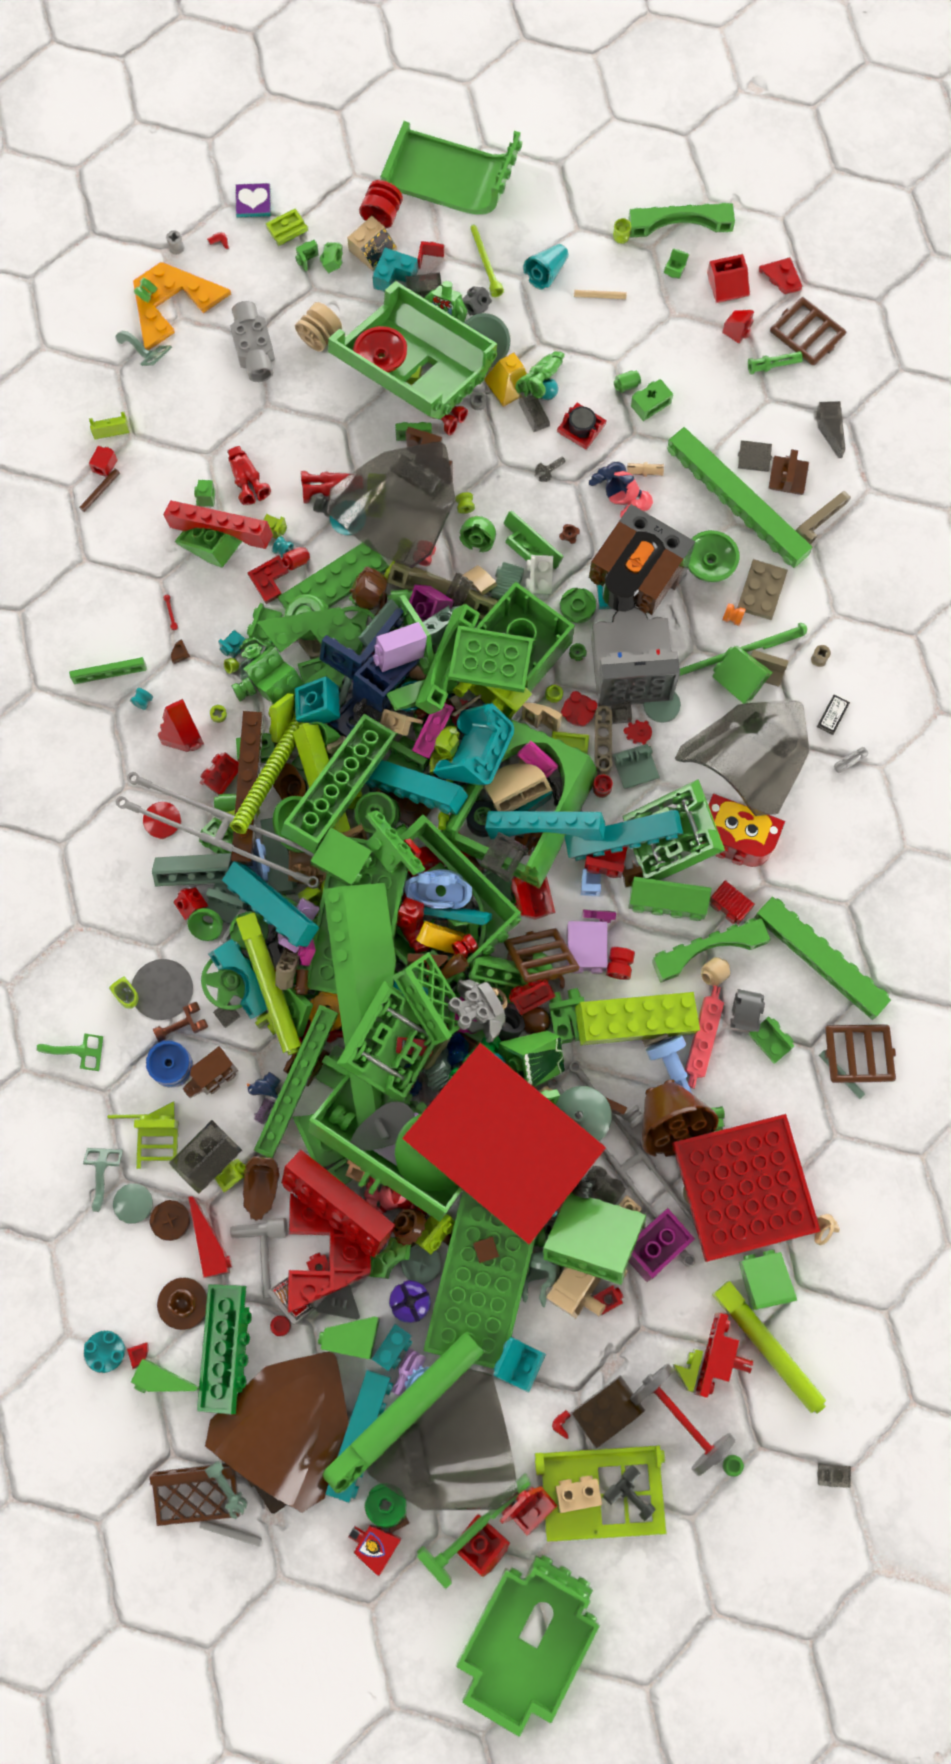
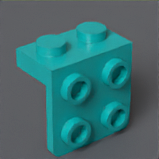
M510 1337L504 1344L500 1360L495 1364L494 1376L529 1393L546 1354Z

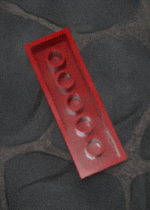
M301 1149L285 1165L281 1181L283 1187L288 1192H293L297 1195L303 1204H308L312 1207L318 1216L327 1219L334 1229H339L343 1232L349 1241L358 1244L365 1254L375 1258L388 1243L395 1224Z

